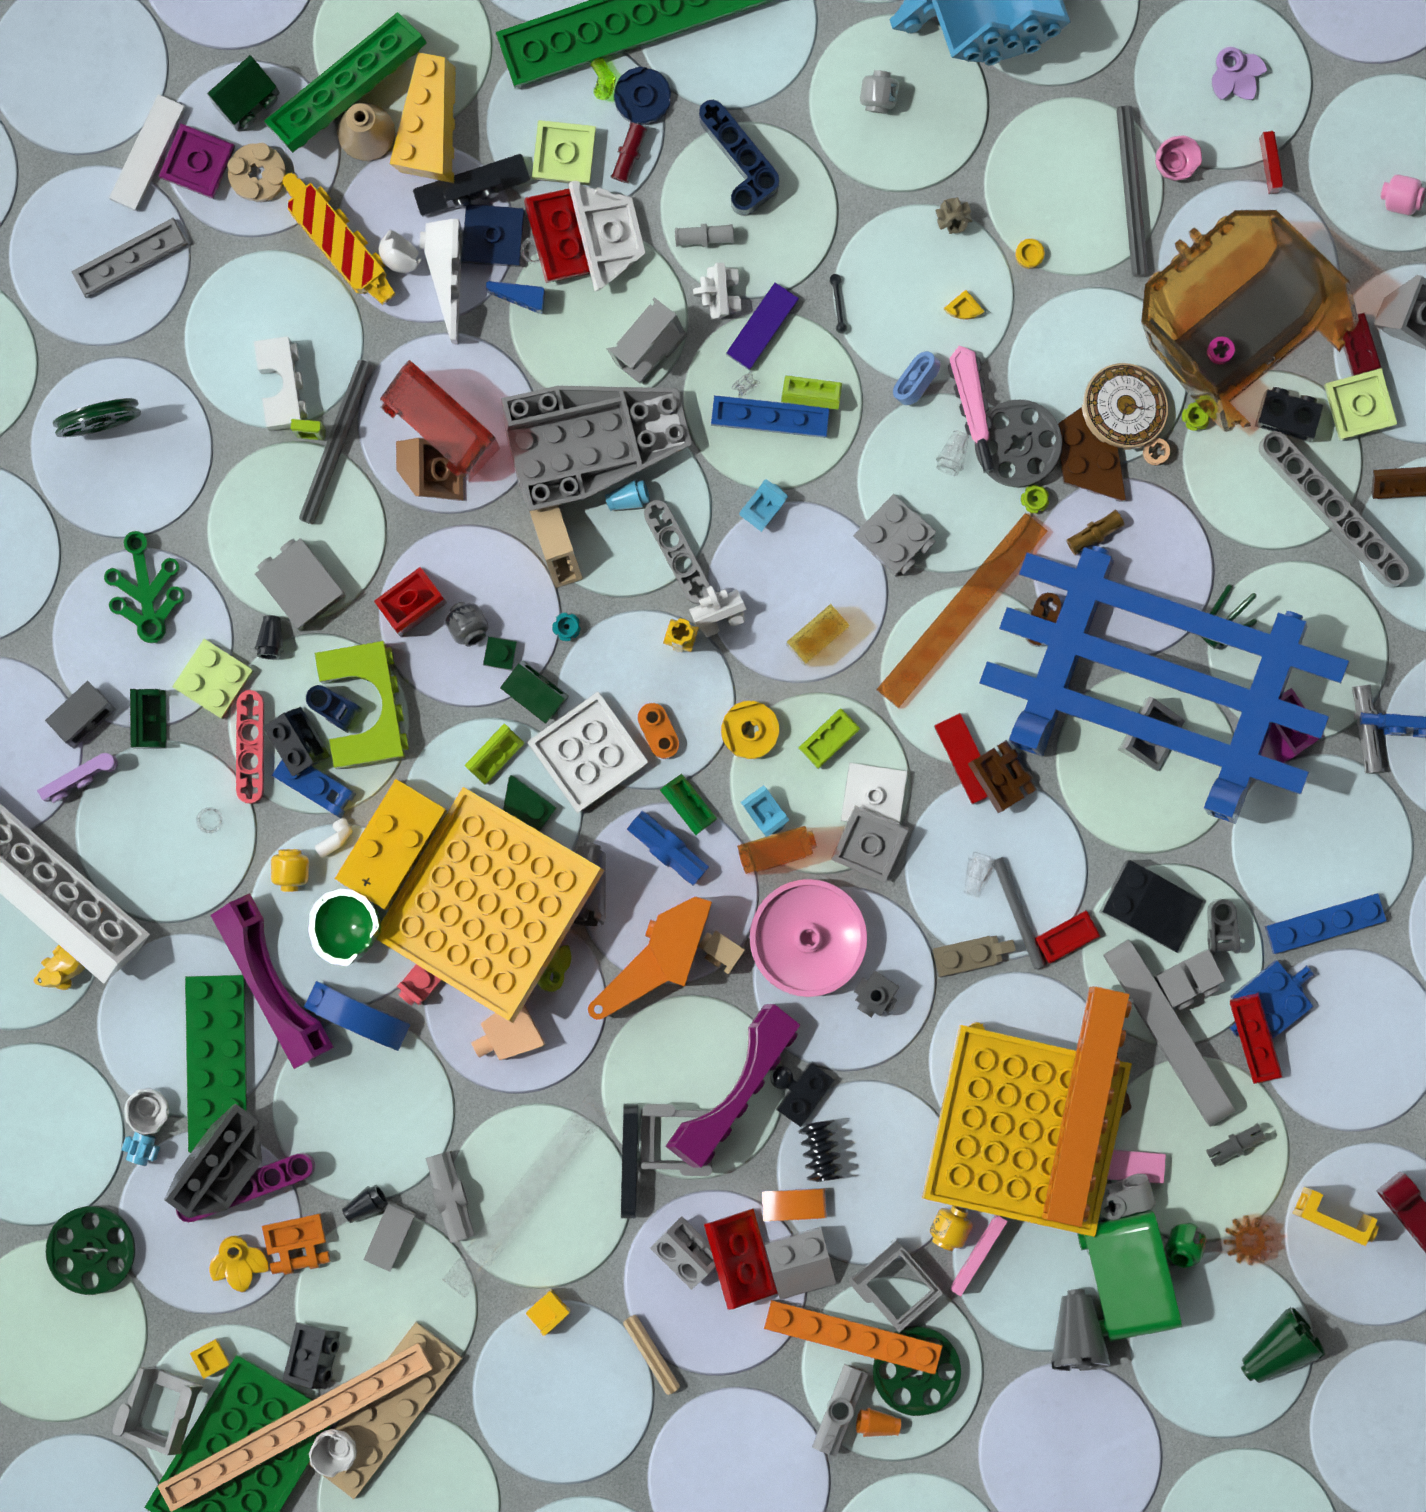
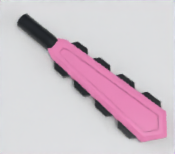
M959 345L949 358L948 370L950 377L956 381L954 391L956 397L961 399L962 402L959 406L961 415L967 419L964 425L966 433L972 436V439L977 443L983 473H990L995 470L988 443L992 422L991 418L986 416L989 405L988 400L983 397V392L986 390L984 379L979 375L982 370L981 360L974 351Z

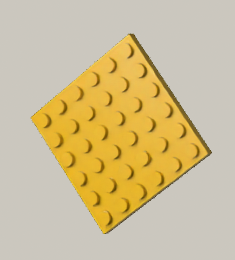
M462 787L382 920L377 940L501 1017L514 1023L605 870L465 787Z
M959 1025L922 1199L1095 1237L1132 1063L1120 1061L1118 1073L1112 1077L1110 1087L1114 1088L1111 1105L1106 1106L1104 1115L1108 1117V1124L1105 1134L1100 1135L1099 1146H1102V1153L1099 1163L1094 1164L1092 1175H1096V1182L1093 1192L1088 1193L1086 1203L1090 1205L1088 1219L1086 1222H1082V1227L1042 1219L1076 1051Z

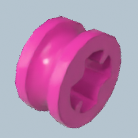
M1217 337L1209 344L1207 356L1215 364H1225L1234 355V344L1227 337ZM1219 343L1223 344L1222 347L1226 345L1228 348L1224 358H1220V354L1216 356L1213 352Z

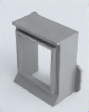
M655 297L653 298V306L650 304L617 342V347L606 348L615 364L639 384L643 382L664 356L667 358L671 356L687 336L677 315Z
M646 1104L641 1109L640 1168L680 1170V1173L684 1176H709L712 1173V1161L707 1166H702V1168H692L684 1161H654L655 1117H700L711 1110H675L674 1106L670 1104Z
M895 1238L891 1241L892 1244L858 1274L855 1273L851 1276L849 1283L865 1302H873L895 1329L900 1332L943 1294L944 1285L928 1266L923 1265L920 1267ZM900 1255L927 1285L930 1291L897 1320L867 1283Z
M154 1366L140 1367L128 1404H122L119 1407L113 1426L114 1435L165 1455L181 1454L182 1451L180 1449L197 1396L204 1386ZM154 1383L180 1393L168 1437L140 1427Z

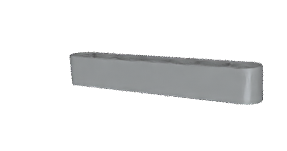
M1277 431L1267 434L1259 443V453L1262 458L1384 586L1392 588L1405 582L1409 575V568L1403 559L1284 434ZM1273 439L1279 442L1281 448L1279 453H1272L1268 450L1266 445L1268 440ZM1293 460L1300 465L1299 474H1291L1287 470L1286 465L1288 461ZM1313 481L1320 486L1319 495L1314 496L1307 491L1308 482ZM1328 503H1336L1339 506L1340 515L1338 517L1329 515L1327 512ZM1348 524H1355L1359 527L1360 536L1358 538H1352L1348 535ZM1369 545H1375L1379 548L1380 557L1378 559H1372L1368 556L1367 547ZM1389 566H1395L1399 569L1400 578L1398 580H1391L1388 577L1387 569Z
M1130 940L1124 941L1103 954L1125 993L1129 994L1130 1001L1206 1123L1211 1127L1234 1113L1235 1109Z

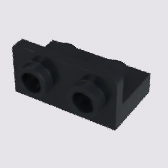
M301 707L282 713L264 726V730L292 776L330 757Z
M296 1322L283 1380L311 1389H327L333 1375L332 1366L335 1354L340 1345V1332Z

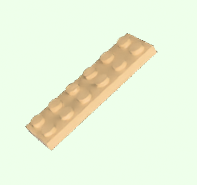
M417 1321L388 1359L419 1342L433 1369L342 1418L334 1428L345 1431L355 1441L357 1454L352 1466L347 1471H342L334 1477H324L353 1499L360 1493L462 1359L461 1355Z

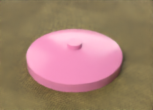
M797 880L775 889L758 907L750 928L751 953L759 971L772 985L796 996H821L842 987L859 969L867 946L866 925L857 904L840 888L820 880Z

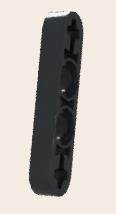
M638 1104L623 1105L621 1218L636 1219Z

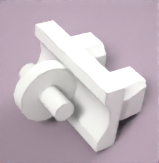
M715 263V266L707 268V277H700L701 287L693 289V296L702 297V306H710L711 320H719L727 315L741 311L740 297L727 296V286L738 285V269L725 267V263Z
M712 586L707 587L706 590L709 596L700 599V605L689 609L696 627H699L706 637L715 635L720 631L717 621L727 618L730 626H737L745 622L743 611L746 610V607L738 590L728 594L726 590L715 593Z

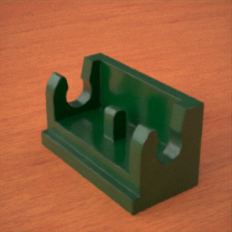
M525 661L517 664L500 687L501 690L545 724L553 718L569 697V695Z
M130 689L131 748L167 749L166 690Z

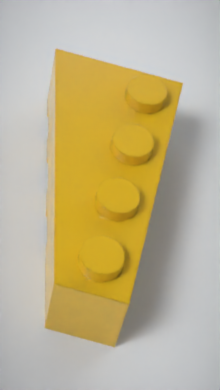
M418 52L389 164L401 173L454 183L452 159H454L453 130H455V119L453 118V104H455L456 67L445 57Z

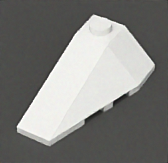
M448 219L426 223V231L420 232V249H425V255L451 343L458 344L462 227L459 219Z

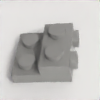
M893 494L853 537L896 576L899 572L905 574L916 563L912 558L919 551L922 553L928 551L936 542L932 538L936 531Z

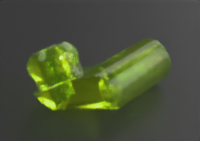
M597 58L590 64L598 76L593 94L599 100H607L613 94L616 77L604 59Z

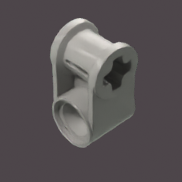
M1134 1174L1125 1179L1106 1184L1100 1211L1101 1215L1106 1219L1115 1220L1133 1213L1144 1212L1154 1207L1156 1201L1148 1176L1146 1174Z

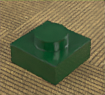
M488 636L483 666L512 671L517 641Z

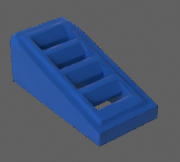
M493 281L486 282L487 293L538 314H543L545 290L543 287Z

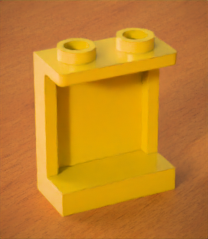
M1306 1187L1303 1188L1292 1214L1358 1244L1366 1246L1368 1241L1373 1242L1379 1226L1376 1225V1218L1362 1214L1357 1228H1353L1318 1212L1317 1208L1323 1194Z

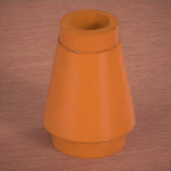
M871 1408L859 1410L856 1432L863 1434V1437L899 1435L901 1418H896Z

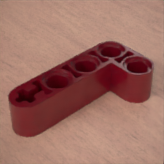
M1398 1172L1376 1191L1426 1253V1202L1420 1196L1421 1192L1405 1173Z

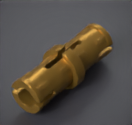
M1115 509L1095 523L1093 521L1088 523L1085 529L1066 539V542L1072 553L1076 556L1083 551L1084 547L1087 548L1096 542L1100 544L1106 536L1125 526Z

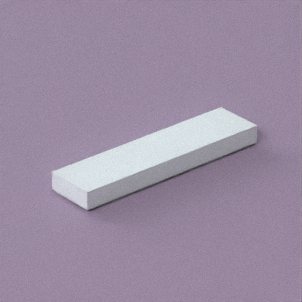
M157 95L110 194V200L137 212L185 110L184 105L162 95Z

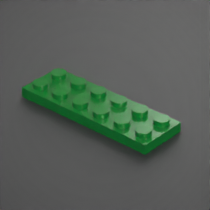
M397 12L271 114L264 122L293 153L298 148L303 147L320 130L328 127L336 117L347 111L363 95L372 91L385 77L394 73L406 60L416 55L427 42Z
M243 975L185 976L188 1153L193 1151L210 1126L232 1105L237 1104L247 1112L245 978Z

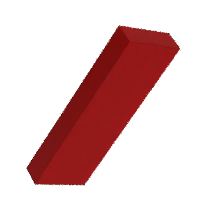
M959 713L934 725L936 733L971 805L988 797L968 763L981 755L961 714Z
M1259 993L1231 999V1010L1253 1084L1281 1078V1067Z

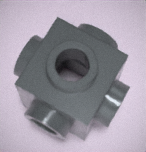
M873 971L869 979L867 980L863 977L854 990V993L858 995L855 1001L860 1003L857 1009L871 1018L874 1014L881 1016L883 1012L889 1014L897 1002V999L893 996L899 989V986L877 971ZM874 990L879 991L881 995L880 999L876 1002L870 997Z

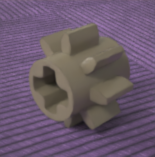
M958 197L944 200L940 209L935 210L940 230L947 227L949 234L965 231L968 223L973 221L970 215L969 203L961 204Z

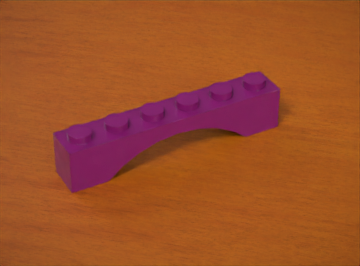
M249 893L231 901L210 916L293 1069L314 1060L334 1048L321 1023L295 1002L280 981L267 949L264 918L251 894Z
M764 1004L748 1027L747 1057L741 1076L733 1090L710 1112L696 1119L682 1122L665 1147L692 1168L707 1166L715 1156L713 1150L718 1143L725 1141L732 1131L730 1126L734 1120L740 1118L746 1112L749 1106L747 1101L752 1094H757L764 1086L765 1081L763 1078L769 1070H774L780 1063L781 1057L779 1055L785 1047L791 1046L798 1036L796 1031L800 1024L775 1004Z

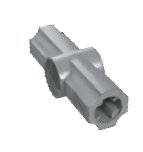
M447 1151L425 1158L434 1186L432 1191L439 1213H442L450 1243L475 1236L466 1207L468 1205L466 1193L461 1180L458 1179L451 1152Z
M844 1364L831 1399L827 1403V1409L812 1448L836 1457L848 1424L853 1417L855 1406L868 1375L867 1372ZM840 1402L846 1404L849 1408L848 1413L841 1418L832 1414L833 1406Z

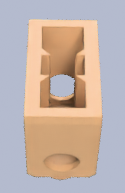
M525 1004L514 1023L497 1013L492 1014L481 1023L486 1035L471 1042L479 1058L494 1050L499 1060L546 1045Z

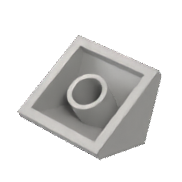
M1150 696L1145 699L1138 712L1139 714L1180 728L1185 723L1184 719ZM1129 735L1125 736L1118 751L1155 771H1159L1170 750Z

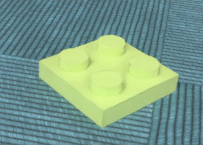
M538 120L532 179L563 183L579 181L582 185H590L596 126Z
M1382 368L1324 385L1339 441L1397 425Z
M203 639L172 687L223 719L254 670L211 642Z

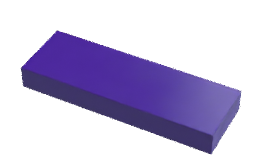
M774 282L726 352V355L750 371L799 298Z

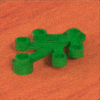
M132 531L125 536L124 547L133 555L138 587L125 579L122 573L115 568H110L105 572L104 580L108 585L118 587L141 603L143 616L129 608L126 600L121 597L112 598L109 602V609L114 614L122 615L137 625V634L140 639L146 643L153 644L163 639L166 634L164 621L175 605L181 604L185 599L184 591L177 586H173L167 590V599L156 613L154 611L153 601L169 578L178 574L180 565L173 558L165 559L161 564L162 569L150 584L144 553L148 549V539L143 533ZM135 539H141L142 546L139 549L132 547V542ZM167 563H175L176 568L173 572L166 571ZM112 572L118 574V580L114 583L108 579ZM178 590L181 596L178 600L173 601L170 595L173 591ZM116 601L123 602L122 610H114L113 605ZM150 624L157 626V631L154 634H148L147 627Z

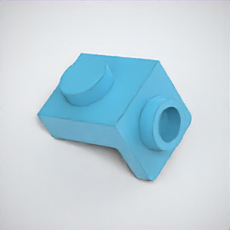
M765 479L756 493L742 508L739 515L762 532L782 508L788 495L778 485L772 484Z
M764 785L740 802L766 837L780 832L790 820Z

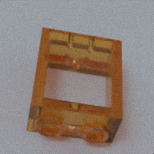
M802 826L737 845V850L744 874L749 875L813 855L812 849H815L817 844L813 831L807 832L806 827Z

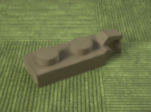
M986 936L933 948L932 951L938 977L995 965L997 962L1003 961L1001 954L1013 952L1016 949L1014 940L998 943L997 936Z

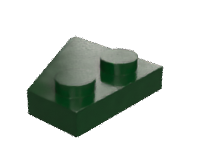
M510 775L508 778L503 810L540 832L556 810V807L514 776Z

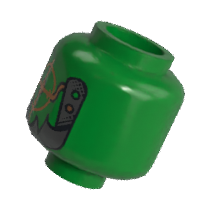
M1178 1224L1170 1231L1165 1247L1166 1255L1173 1264L1182 1268L1197 1265L1202 1260L1207 1244L1206 1235L1195 1224Z

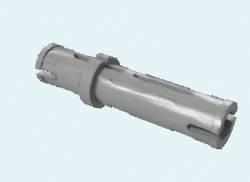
M1371 684L1352 687L1356 713L1353 714L1354 719H1357L1364 772L1366 774L1384 771L1376 725H1360L1361 712L1377 714V710H1374L1372 702Z

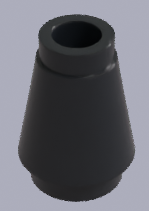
M274 615L263 616V622L255 645L257 657L268 660L280 659L281 653L284 652L280 617Z
M367 1186L347 1206L342 1208V1212L348 1222L353 1223L382 1212L383 1207L388 1202L379 1186Z

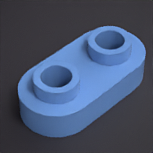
M925 351L918 354L912 360L893 388L894 397L902 405H911L921 398L940 370L939 359L931 352Z

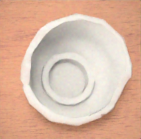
M389 230L379 244V255L383 263L393 271L408 273L415 270L421 261L420 258L416 261L419 253L418 250L403 236L393 230Z
M145 1088L137 1090L126 1101L124 1106L125 1120L131 1129L142 1135L155 1134L160 1131V1128L168 1119V1101L159 1091Z
M330 1429L322 1432L316 1437L310 1449V1465L317 1473L326 1477H334L342 1471H347L356 1458L355 1441L345 1431Z

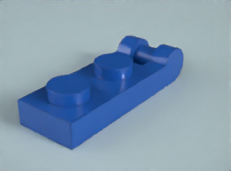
M281 760L272 774L279 781L339 818H342L345 810L343 809L348 801H352L356 796V793L312 766L292 776L283 760ZM332 790L339 793L334 803L327 800Z

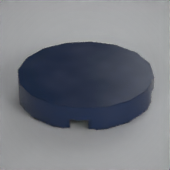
M636 67L629 69L617 81L614 90L615 106L619 114L630 123L639 125L655 123L666 114L670 106L671 91L668 81L656 70L647 67Z

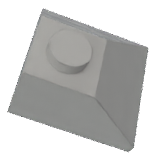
M1416 275L1384 297L1374 325L1389 336L1425 350L1426 278Z

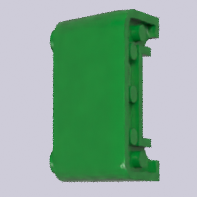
M1147 1210L1115 1220L1106 1219L1098 1221L1095 1237L1077 1233L1081 1251L1087 1250L1090 1256L1103 1310V1319L1098 1320L1103 1337L1107 1336L1108 1341H1115L1182 1328L1157 1219L1153 1211Z

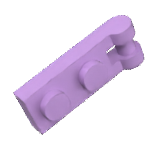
M102 753L43 786L37 792L43 801L48 802L51 800L52 803H56L67 797L68 793L66 791L74 786L80 789L93 782L92 776L103 770L107 772L114 771L118 766V760L111 754Z

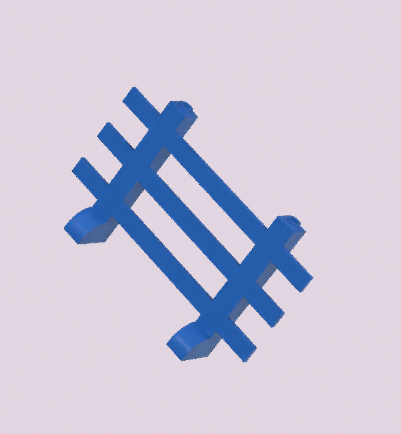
M1093 546L1091 550L1084 547L1076 569L1026 553L1019 575L1068 592L1056 623L1009 607L1006 608L999 627L1000 630L1048 646L1036 678L988 661L982 673L979 684L1028 700L1025 710L1018 716L1009 737V741L1015 748L1043 757L1060 711L1222 767L1218 778L1210 790L1204 809L1208 815L1227 822L1237 823L1252 778L1300 795L1302 794L1309 774L1308 771L1261 756L1272 723L1321 739L1329 716L1281 700L1292 668H1296L1341 684L1349 664L1348 660L1301 645L1308 627L1306 621L1302 620V615L1292 611H1286L1285 614L1278 612L1271 633L1268 634L1108 580L1114 560L1112 556L1108 555L1109 551L1104 548ZM1099 602L1262 657L1251 688L1247 689L1089 635L1088 632ZM1079 657L1242 712L1230 745L1069 690L1068 687Z

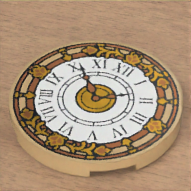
M1117 363L1101 369L1090 379L1084 393L1082 411L1087 426L1100 441L1115 447L1124 448V450H1131L1145 446L1159 435L1167 420L1168 402L1163 387L1150 372L1134 364Z

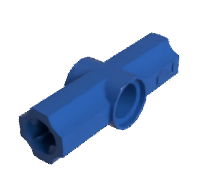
M643 810L628 826L627 830L647 846L652 855L668 868L674 869L678 875L692 886L697 883L709 868L708 865L686 848L687 845L669 829L665 830Z

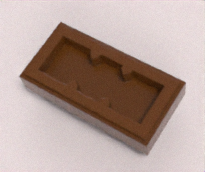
M1426 467L1373 470L1371 491L1373 499L1426 496Z

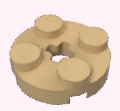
M252 143L241 147L233 154L228 162V179L237 195L249 201L265 202L274 198L281 191L286 167L283 159L275 149L265 143ZM252 167H263L265 169L261 173L263 178L257 180L256 177L250 178L249 174L252 172Z

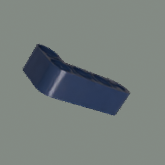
M707 100L700 106L699 122L745 179L732 191L731 207L736 214L747 216L777 193L779 175L726 108L717 100ZM707 111H710L712 114L717 111V120L721 125L718 131H716L717 122L712 117L707 119ZM727 132H733L738 136V140L733 144H728L723 141L722 136ZM745 154H751L756 158V162L751 166H745L741 163L740 158ZM764 176L771 177L774 185L770 188H762L758 183L759 179ZM741 194H746L751 197L752 202L748 206H740L737 204L736 198Z

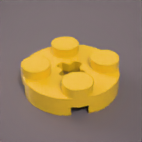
M743 701L732 706L724 716L721 725V736L727 749L735 756L745 759H757L768 754L776 745L779 735V723L774 712L764 704L756 701ZM751 722L752 726H758L759 731L755 732L754 738H749L748 734H742V729L746 728L745 723Z

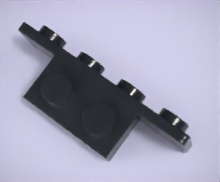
M517 154L454 175V183L438 180L414 188L413 194L420 215L424 217L452 207L456 209L471 204V201L479 198L489 199L495 197L500 191L529 182L530 176L523 155Z

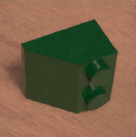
M251 55L207 93L214 107L236 131L251 126L257 118L255 115L263 108L267 110L272 107L278 100L277 95L280 94L277 86Z

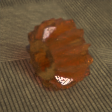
M1243 1215V1225L1234 1218L1232 1224L1236 1229L1232 1230L1226 1227L1224 1230L1227 1234L1232 1235V1239H1224L1223 1244L1233 1245L1226 1253L1228 1256H1233L1238 1252L1236 1262L1239 1264L1243 1262L1246 1256L1247 1264L1253 1265V1255L1263 1262L1265 1258L1261 1251L1264 1250L1269 1253L1272 1251L1271 1247L1264 1244L1265 1242L1273 1241L1274 1237L1272 1235H1263L1270 1229V1226L1264 1224L1259 1227L1261 1223V1218L1255 1217L1250 1224L1249 1216ZM1245 1233L1255 1237V1239L1251 1240L1254 1242L1251 1247L1246 1244L1242 1245V1241H1245L1242 1238Z

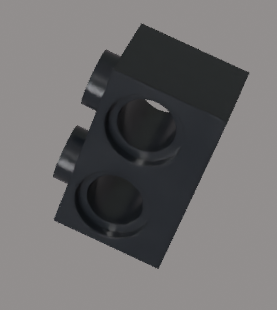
M1273 387L1272 390L1267 389L1263 394L1254 427L1272 432H1281L1286 436L1311 442L1315 438L1324 405L1318 404V400L1311 396L1301 395L1300 398L1290 396V391L1283 388ZM1272 402L1279 403L1283 409L1282 415L1275 416L1271 414L1269 404ZM1304 410L1309 413L1311 417L1309 424H1302L1298 421V411Z

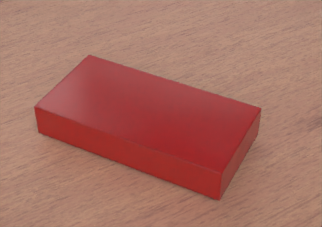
M1266 131L1262 133L1259 140L1268 194L1279 193L1284 185L1275 132Z
M1087 910L1035 937V940L1049 964L1098 938L1100 934Z

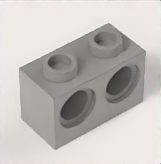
M682 1216L650 1247L691 1290L715 1268L709 1243Z

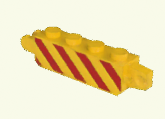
M295 173L285 174L282 184L292 197L288 200L287 208L291 216L357 294H366L368 292L381 305L387 303L395 296V292L385 278L387 275L383 268L386 265L376 252L372 255L364 247L368 244L366 239L358 230L353 233L346 224L350 222L340 208L335 211L328 204L331 198L321 186L316 189L311 182L306 186Z

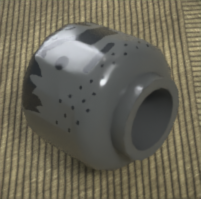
M459 602L453 605L445 620L454 641L460 645L474 646L486 637L485 633L488 630V622L479 606L474 603L465 604V602Z

